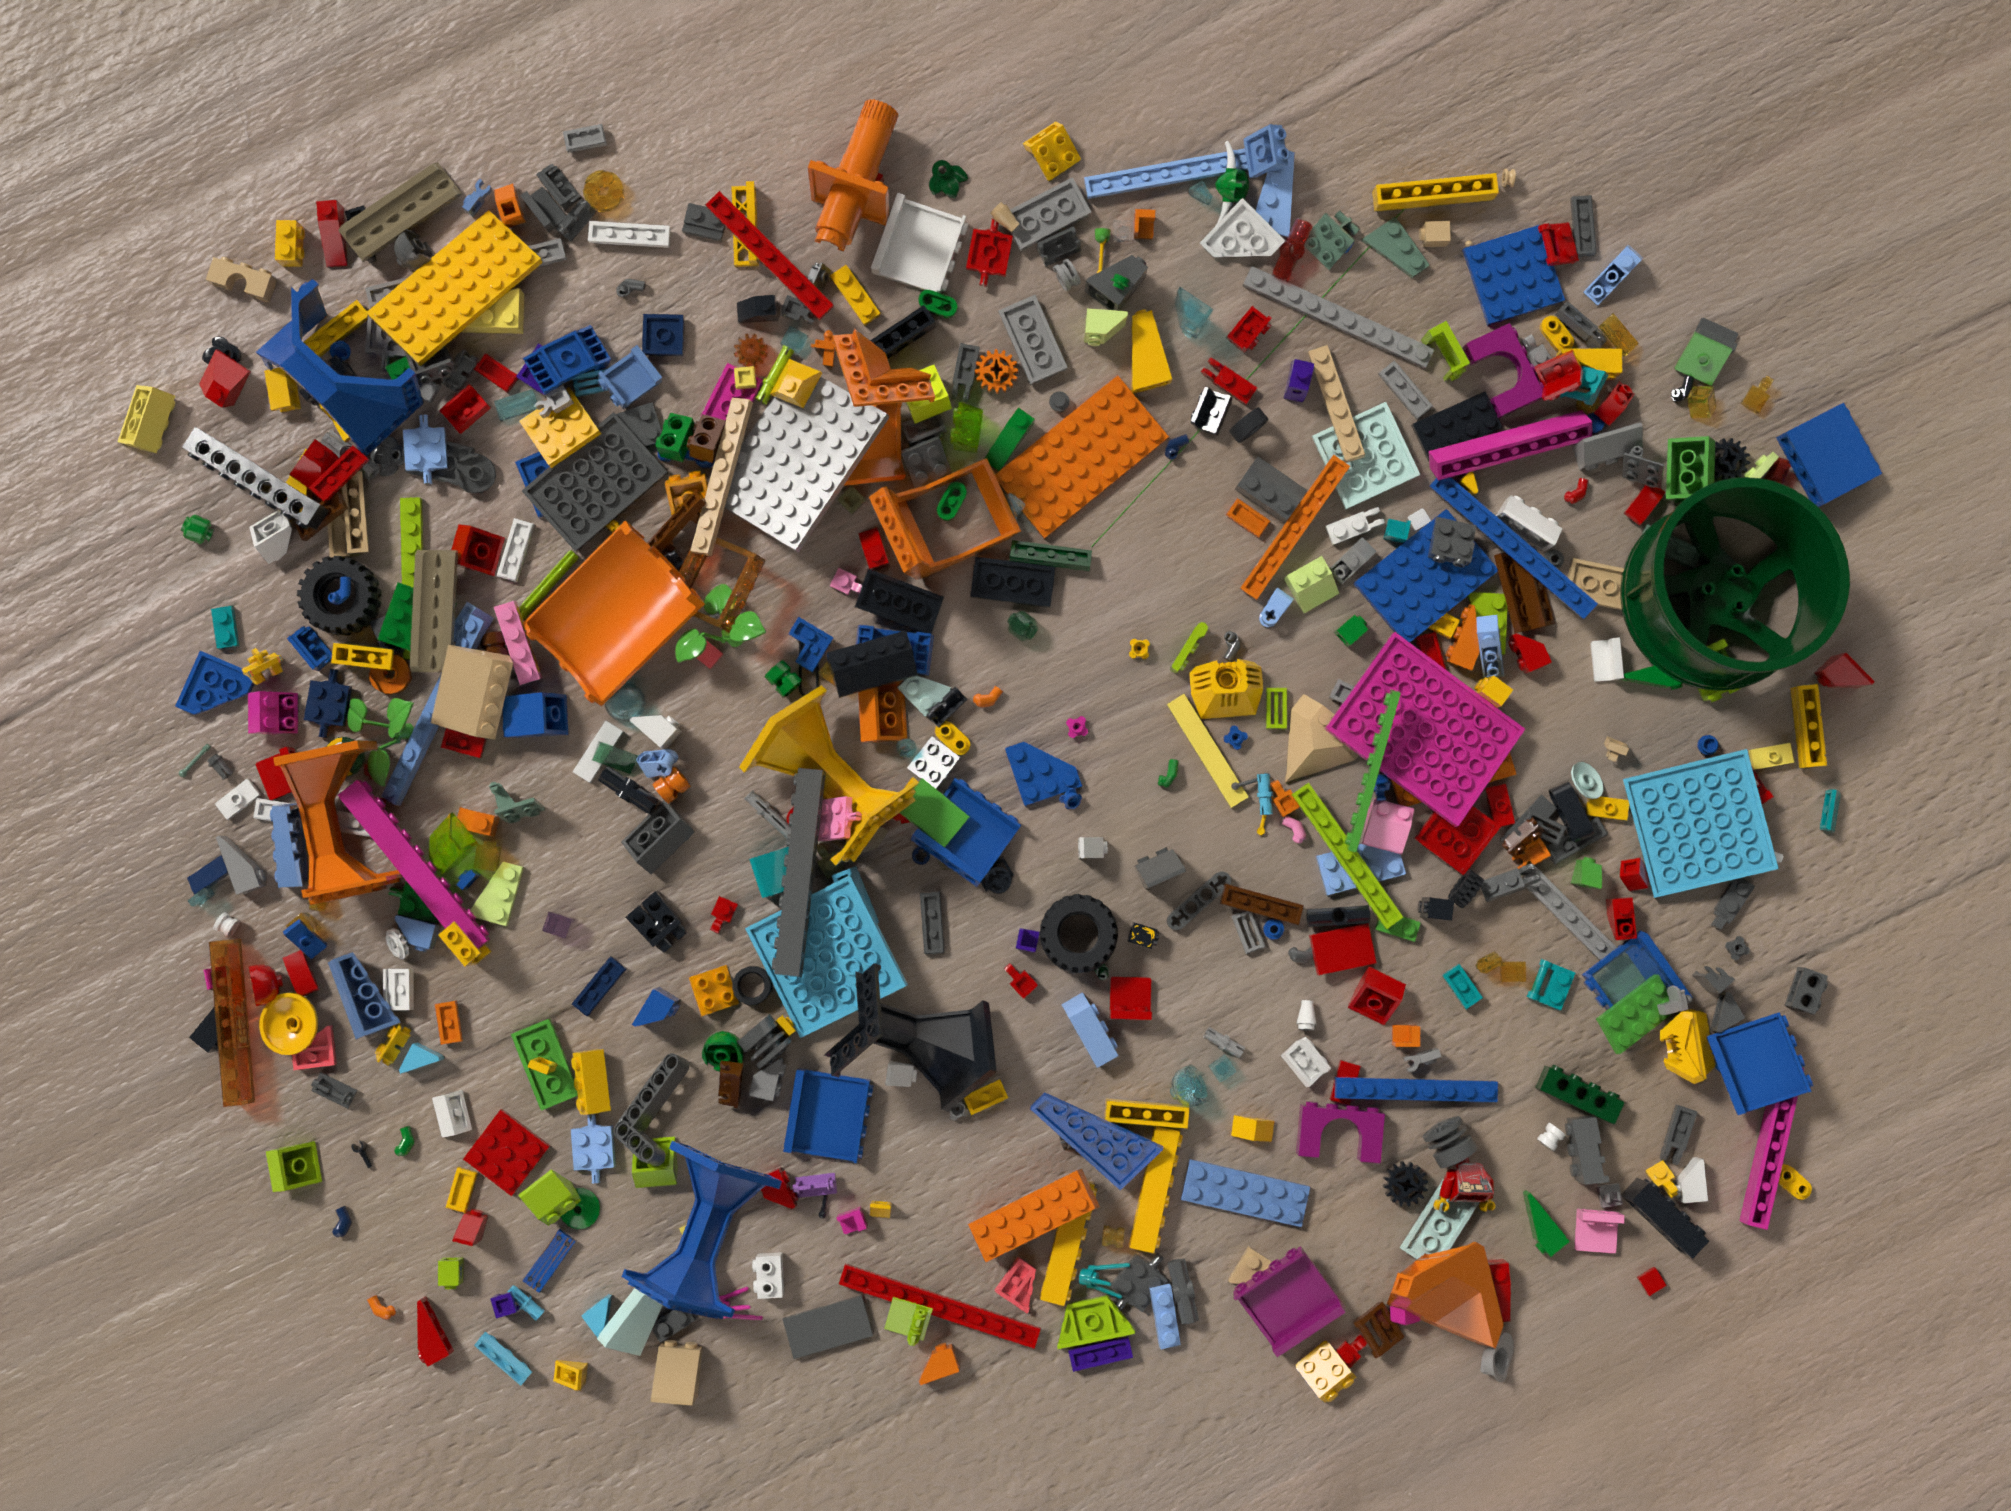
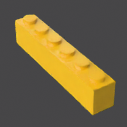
M1497 173L1378 184L1372 191L1374 212L1491 201L1495 199L1499 191Z
M1154 1126L1151 1141L1162 1145L1163 1150L1145 1167L1129 1241V1247L1132 1249L1154 1253L1155 1248L1159 1249L1161 1236H1158L1159 1228H1163L1165 1223V1216L1162 1214L1164 1207H1168L1170 1199L1167 1191L1168 1187L1172 1188L1174 1175H1171L1172 1168L1176 1167L1178 1162V1155L1175 1154L1177 1147H1181L1183 1139L1179 1129Z
M1088 1181L1096 1197L1097 1188H1094V1182ZM1092 1211L1057 1228L1040 1300L1065 1306V1302L1070 1301L1072 1289L1069 1286L1071 1281H1075L1077 1269L1074 1266L1076 1260L1079 1261L1082 1249L1079 1246L1081 1240H1085L1087 1228H1084L1086 1220H1090Z

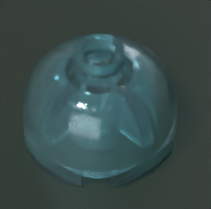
M626 682L605 703V709L613 719L621 722H631L630 719L632 717H639L644 712L646 699L644 693L637 685Z
M1192 1064L1179 1069L1173 1075L1172 1088H1170L1172 1098L1174 1100L1177 1099L1180 1104L1186 1107L1199 1106L1208 1101L1204 1099L1208 1097L1203 1078L1201 1075L1197 1078L1194 1072L1197 1069Z

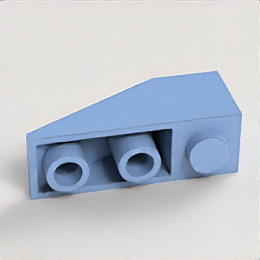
M1628 244L1583 293L1596 305H1599L1635 268L1643 257Z
M1497 615L1476 617L1483 677L1488 678L1493 675L1495 677H1504Z

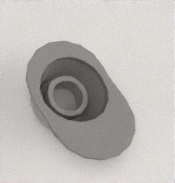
M1503 1333L1500 1336L1496 1349L1486 1348L1482 1354L1480 1371L1483 1374L1494 1376L1498 1382H1504L1514 1351L1513 1338L1509 1333Z

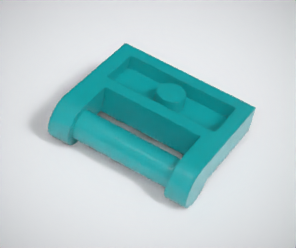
M1581 366L1583 376L1582 384L1579 388L1589 390V392L1567 391L1562 393L1560 398L1568 397L1584 401L1588 405H1593L1608 374L1605 371Z
M1541 959L1539 962L1541 966L1534 984L1526 997L1561 1011L1575 972ZM1550 969L1552 970L1543 996L1538 995L1546 973Z

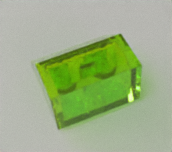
M959 402L958 408L954 407L953 424H955V428L951 427L950 444H953L954 450L978 453L983 409L963 402Z

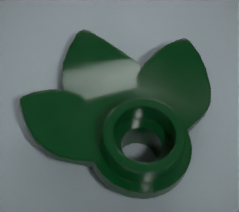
M938 160L932 166L933 176L929 180V189L933 195L943 191L947 196L956 198L959 192V183L967 181L968 176L960 166L950 165L945 160ZM940 166H943L946 169V172L944 174H941L939 172Z

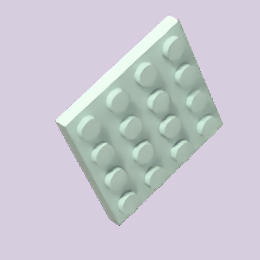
M1386 402L1353 417L1365 457L1347 462L1350 467L1335 487L1345 510L1420 475ZM1333 426L1312 436L1325 466L1333 455L1344 461Z

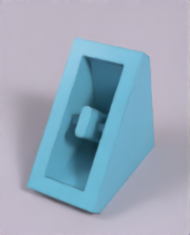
M418 1042L413 1043L399 1072L400 1074L443 1060L444 1056Z
M610 1294L606 1295L581 1315L597 1338L609 1321L612 1295Z

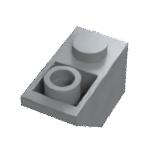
M1362 537L1330 570L1333 576L1343 584L1376 551Z
M779 1058L753 1075L749 1096L773 1101L775 1096L779 1097L782 1085L778 1084L780 1076L784 1077L786 1065L783 1064L784 1059Z

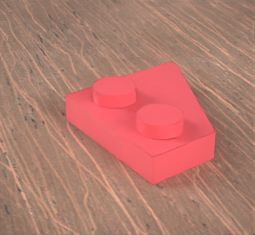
M333 1025L326 1026L318 1032L313 1042L304 1051L292 1055L293 1070L337 1065Z
M1018 1256L995 1288L997 1294L1027 1314L1030 1309L1029 1303L1033 1291L1032 1284L1035 1279V1267Z

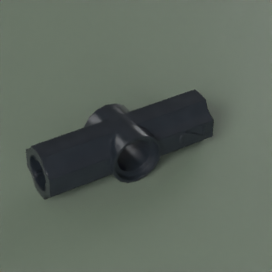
M609 766L599 776V782L616 792L615 794L626 802L636 805L645 813L650 814L659 799L642 789L641 785L628 777L625 778Z
M1369 905L1307 909L1308 927L1370 923ZM1338 910L1343 913V919L1340 922L1335 921L1333 917L1334 913Z

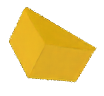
M1234 1115L1231 1136L1252 1141L1272 1142L1275 1121Z
M556 1360L553 1381L576 1391L581 1390L586 1384L588 1363Z

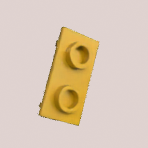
M400 1023L391 1026L386 1035L388 1038L384 1044L380 1043L375 1051L377 1062L383 1059L382 1063L387 1066L390 1063H394L400 1053V1050L395 1045L404 1047L411 1036V1030L407 1027L401 1029Z

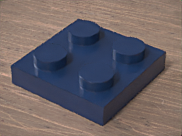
M643 314L642 352L645 356H683L684 315Z

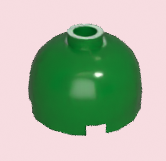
M727 1031L712 1034L708 1037L702 1049L704 1063L707 1066L709 1063L711 1066H714L713 1070L719 1072L721 1060L742 1063L743 1049L737 1042L740 1038Z

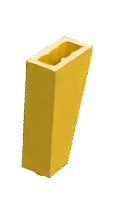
M1139 310L1135 312L1131 320V391L1133 394L1168 385L1172 382V376L1152 310Z

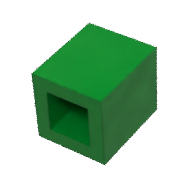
M1353 615L1334 634L1348 648L1368 630L1366 627L1367 623L1361 616Z

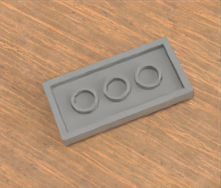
M1073 177L1011 209L1010 211L1020 224L1010 233L1019 250L1022 251L1091 215V210Z
M1036 295L998 311L1030 385L1068 369Z

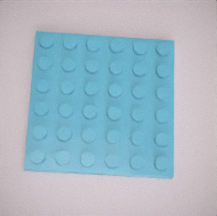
M1747 749L1623 779L1654 898L1779 869Z
M852 874L812 894L802 977L774 974L775 970H772V960L776 958L777 949H774L775 938L779 937L777 918L781 916L782 910L745 928L800 1038L858 1010L855 971L863 973L873 963L881 965V969L878 971L880 999L908 985Z

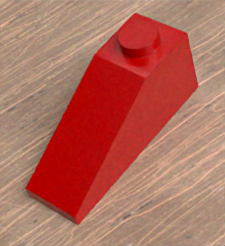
M337 200L316 201L317 220L326 266H348L346 240L338 231L345 223L344 208Z
M1504 1259L1488 1260L1503 1322H1510L1511 1280L1509 1263Z
M425 1296L417 1301V1344L419 1359L428 1367L454 1352V1349Z

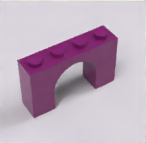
M1510 323L1478 337L1462 347L1471 366L1492 356H1503L1515 365L1517 370L1515 386L1490 400L1498 419L1540 400L1544 388L1543 384L1540 381L1538 382L1535 376V367L1532 363H1529L1526 357L1527 351L1525 347L1520 345L1517 339V330Z
M1306 1101V1105L1300 1104L1296 1154L1298 1156L1319 1158L1321 1134L1324 1127L1334 1119L1344 1118L1351 1120L1358 1130L1357 1160L1381 1164L1385 1114L1379 1112V1108L1367 1107V1110H1359V1106L1354 1105L1338 1108L1339 1104L1326 1103L1325 1107L1318 1106V1102Z

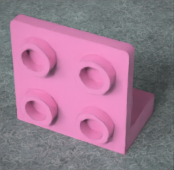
M1577 1208L1574 1249L1577 1251L1616 1253L1618 1223L1624 1224L1625 1215L1616 1211Z

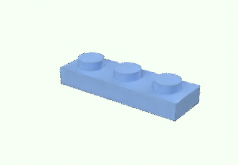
M1165 1284L1149 1288L1160 1349L1181 1345L1171 1285Z

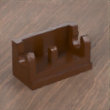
M721 1060L718 1096L728 1097L729 1099L719 1098L718 1103L738 1108L742 1093L743 1063Z

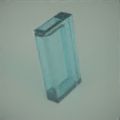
M533 389L494 401L501 422L537 409L535 407L537 399Z

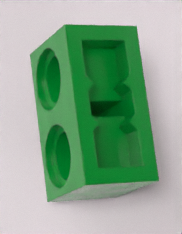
M675 413L669 414L668 419L663 423L661 435L656 439L655 446L660 457L679 462L684 461L689 449L687 448L689 436L694 435L693 428L695 422L693 418Z

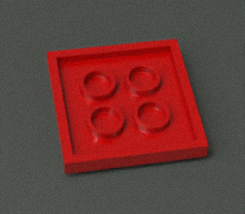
M1472 806L1458 827L1453 826L1436 812H1433L1414 839L1459 873L1465 875L1501 826Z
M500 1109L463 1160L507 1194L513 1196L549 1149L550 1145L506 1111Z

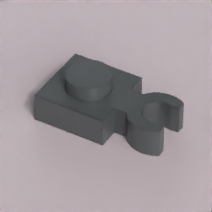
M787 295L780 315L796 322H800L802 317L808 324H814V320L808 318L811 312L797 298Z

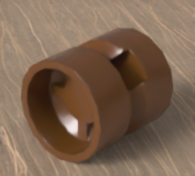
M502 631L485 633L480 641L481 648L487 652L509 655L508 648L503 647L506 642Z

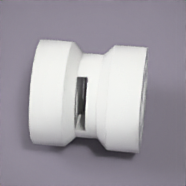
M1548 1123L1545 1127L1547 1132L1540 1134L1537 1140L1554 1152L1557 1148V1140H1563L1566 1134L1551 1123Z

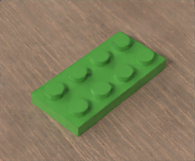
M1659 974L1652 975L1596 1018L1615 1054L1624 1052L1672 1015H1659L1657 1005L1669 1002L1667 988Z
M551 1018L511 1034L541 1111L578 1096L577 1090L574 1087V1076ZM542 1057L558 1065L554 1072L546 1075L528 1068L530 1060Z

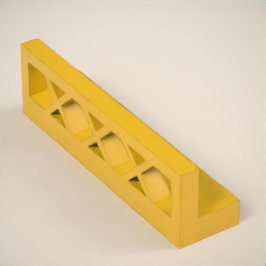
M746 181V186H731L732 204L736 208L738 204L740 206L738 208L739 211L742 209L746 211L747 219L757 228V201L754 181ZM736 192H746V200L743 204L736 199ZM733 235L734 266H759V260ZM743 249L748 251L749 261H739L738 254Z

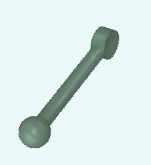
M206 744L185 769L179 771V776L185 777L187 771L205 752L210 750L211 746Z

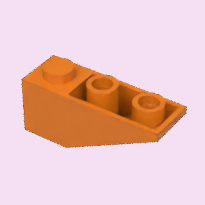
M1468 605V608L1464 607L1460 618L1463 620L1460 627L1457 626L1454 631L1453 638H1455L1453 646L1449 645L1445 656L1448 657L1447 662L1473 670L1480 649L1475 606Z

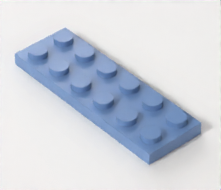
M1189 1159L1181 1200L1302 1227L1310 1186Z

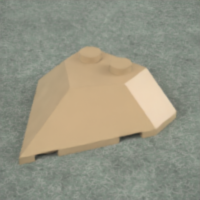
M1305 694L1297 701L1290 713L1291 720L1285 782L1354 761L1359 756L1324 729L1334 714Z

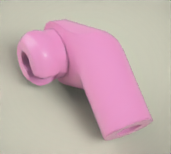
M1286 815L1282 824L1293 830L1294 835L1292 839L1295 843H1302L1306 838L1303 824Z

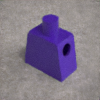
M1298 359L1292 360L1283 398L1304 402L1309 390L1314 363Z

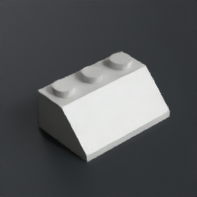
M1509 496L1496 516L1516 534L1545 552L1553 547L1562 531V528L1558 526L1559 523L1552 518L1547 519L1542 516V512L1537 508L1528 507L1520 497Z

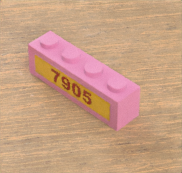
M511 601L494 607L519 684L522 685L543 678L530 639L525 634L526 629L523 625L524 621L517 601Z

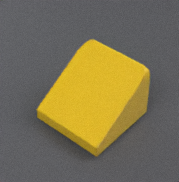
M1473 471L1468 472L1458 484L1474 496L1478 492Z
M872 1200L870 1203V1216L890 1218L892 1203Z

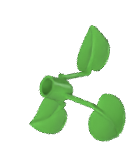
M720 584L706 596L704 609L711 615L719 612L726 623V626L721 631L722 637L705 632L700 634L697 629H690L684 632L678 639L675 649L676 659L681 663L701 655L707 644L704 637L712 638L722 643L728 642L732 647H738L744 641L765 634L766 630L760 618L752 611L740 614L736 618L735 624H730L723 610H728L733 606L734 593L728 585Z
M354 698L350 700L347 712L349 728L353 732H360L364 723L389 728V736L394 739L389 743L379 746L377 751L372 750L368 757V771L371 778L378 785L385 786L390 760L387 752L383 749L394 744H400L401 740H408L414 727L411 723L406 722L414 703L400 698L392 699L387 709V717L390 723L385 724L366 720L367 707L365 703L360 699Z

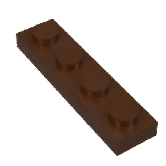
M1229 884L1224 885L1220 900L1222 905L1299 925L1304 905Z

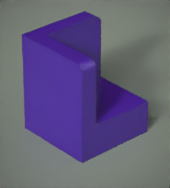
M1019 928L1015 948L1036 952L1040 932Z
M512 1291L501 1295L499 1293L490 1298L496 1319L520 1310V1305H516Z

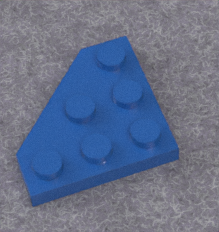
M199 651L175 707L198 715L248 695V693H251L254 683L248 676L243 674L241 670L243 668L206 652Z
M1026 742L1005 748L1024 806L1067 792L1070 788L1082 787L1075 766Z

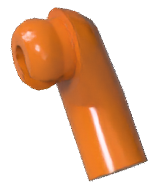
M377 1295L367 1299L375 1316L388 1320L396 1314V1310L392 1305L388 1307L382 1306Z

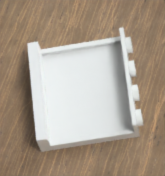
M897 193L871 266L872 273L923 291L933 290L938 293L946 291L949 280L946 279L949 272H953L956 262L953 260L955 253L959 254L962 242H960L961 235H965L969 224L966 223V216L963 215L960 218L907 200L905 195Z

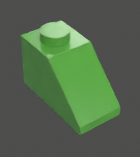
M1584 857L1583 860H1576L1571 884L1589 889H1601L1602 865L1596 864L1595 859Z

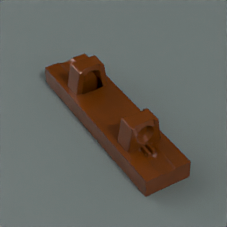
M695 490L647 543L651 547L655 546L660 552L666 550L671 553L676 548L672 540L691 520L698 524L699 511L706 504L703 495Z

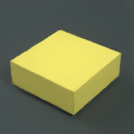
M754 366L734 368L736 390L757 388Z

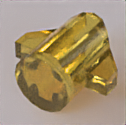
M1491 952L1478 959L1475 966L1481 973L1487 974L1501 966L1503 960L1496 952Z

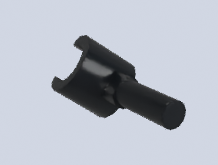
M359 1140L361 1149L358 1150L356 1144H352L351 1148L354 1152L360 1153L367 1168H370L372 1164L366 1153L367 1144Z

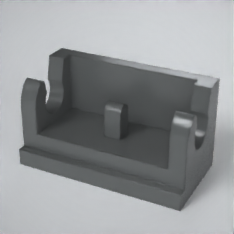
M550 164L536 174L564 211L582 198L557 166Z
M1074 226L1037 243V251L1045 267L1082 250L1081 242L1077 239Z
M1704 966L1708 973L1700 974L1698 971H1695L1692 974L1707 992L1721 993L1735 980L1722 968L1716 967V970L1720 974L1715 973L1708 966Z

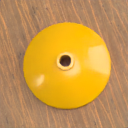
M296 993L279 994L272 1002L266 1004L262 1010L259 1021L260 1034L264 1043L272 1051L281 1055L298 1054L308 1048L316 1036L318 1029L316 1010L311 1002L302 995Z

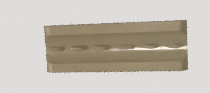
M433 163L344 223L338 231L362 262H365L393 243L404 230H412L463 194L439 163Z
M417 550L415 553L410 652L411 672L442 673L448 645L454 646L457 550Z

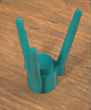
M1130 1263L1089 1265L1088 1269H1081L1079 1284L1121 1299V1294L1097 1285L1111 1286V1282L1100 1280L1099 1273L1096 1270L1130 1267Z

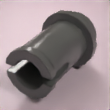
M215 754L207 760L208 766L212 767L222 780H225L228 777L223 770L229 776L234 772L222 760V755Z

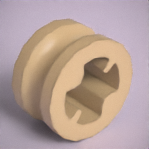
M1508 169L1503 170L1502 187H1506V185H1509L1511 188L1514 187L1515 169H1511V171H1508Z

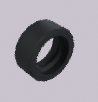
M1257 407L1240 419L1229 432L1238 443H1241L1257 432L1269 419L1261 408Z
M749 966L741 969L735 975L732 990L740 1002L746 1005H756L769 997L772 991V981L765 969L758 966ZM750 973L759 975L764 981L763 992L755 998L745 996L740 988L742 978Z

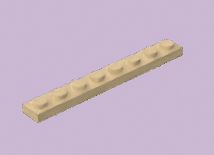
M731 399L704 499L706 504L702 507L690 550L695 554L712 556L753 402L749 399Z

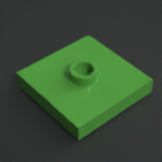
M1694 332L1674 368L1712 386L1732 352V348Z

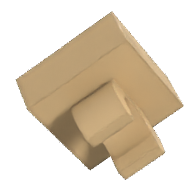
M1608 736L1604 742L1605 747L1608 749L1607 759L1616 762L1619 754L1627 755L1629 747L1626 743Z

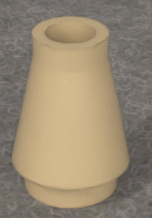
M1002 202L990 213L993 216V220L1007 228L1010 232H1013L1020 224L1007 204L1004 205Z

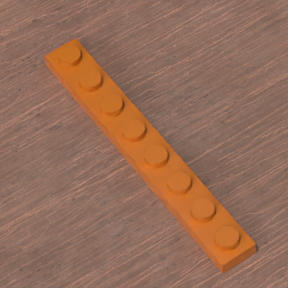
M1335 455L1331 457L1240 589L1255 600L1258 599L1345 475L1350 465Z

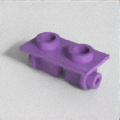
M835 1173L795 1177L793 1192L797 1193L798 1198L836 1194Z

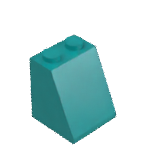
M789 847L749 859L762 898H768L784 892L782 877L786 875L787 867H784L785 855H788Z

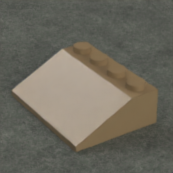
M448 645L431 723L475 737L495 740L513 666L510 656Z

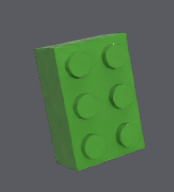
M1709 436L1668 439L1667 500L1672 503H1681L1697 490L1714 483V439Z

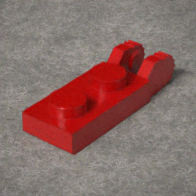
M1210 358L1208 363L1220 371L1219 374L1216 376L1206 368H1203L1201 373L1211 380L1214 385L1246 405L1258 387L1227 366H1223L1220 362Z

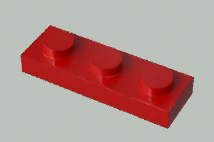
M352 445L309 489L326 503L369 461L368 458Z

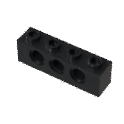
M923 305L870 341L886 353L887 359H889L936 328V322L925 305Z

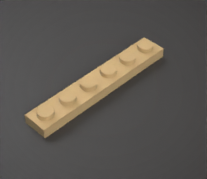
M1328 345L1308 351L1310 361L1314 363L1313 370L1345 463L1365 457V452Z

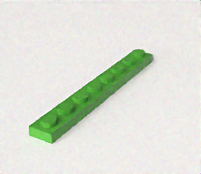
M1391 689L1390 694L1386 693L1383 702V705H1386L1384 714L1380 713L1378 725H1380L1379 733L1374 734L1372 745H1375L1374 751L1369 753L1367 765H1369L1368 773L1363 774L1361 785H1364L1363 791L1358 793L1356 799L1358 809L1351 816L1350 824L1353 827L1351 833L1347 832L1345 844H1347V849L1352 852H1357L1401 694L1397 690Z

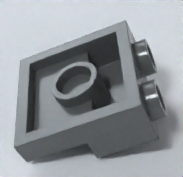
M1436 517L1428 557L1433 558V561L1439 563L1447 561L1452 562L1457 567L1468 566L1472 560L1477 525Z

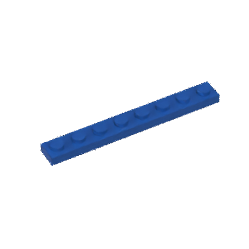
M1335 1077V1098L1498 1102V1081Z

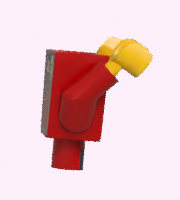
M1468 1157L1447 1170L1439 1193L1441 1198L1435 1200L1433 1207L1435 1210H1439L1440 1204L1443 1203L1442 1211L1445 1212L1449 1209V1203L1446 1201L1449 1199L1450 1202H1480L1479 1209L1481 1211L1487 1212V1208L1493 1211L1496 1207L1495 1203L1491 1201L1494 1195V1180L1485 1171L1481 1163H1470Z

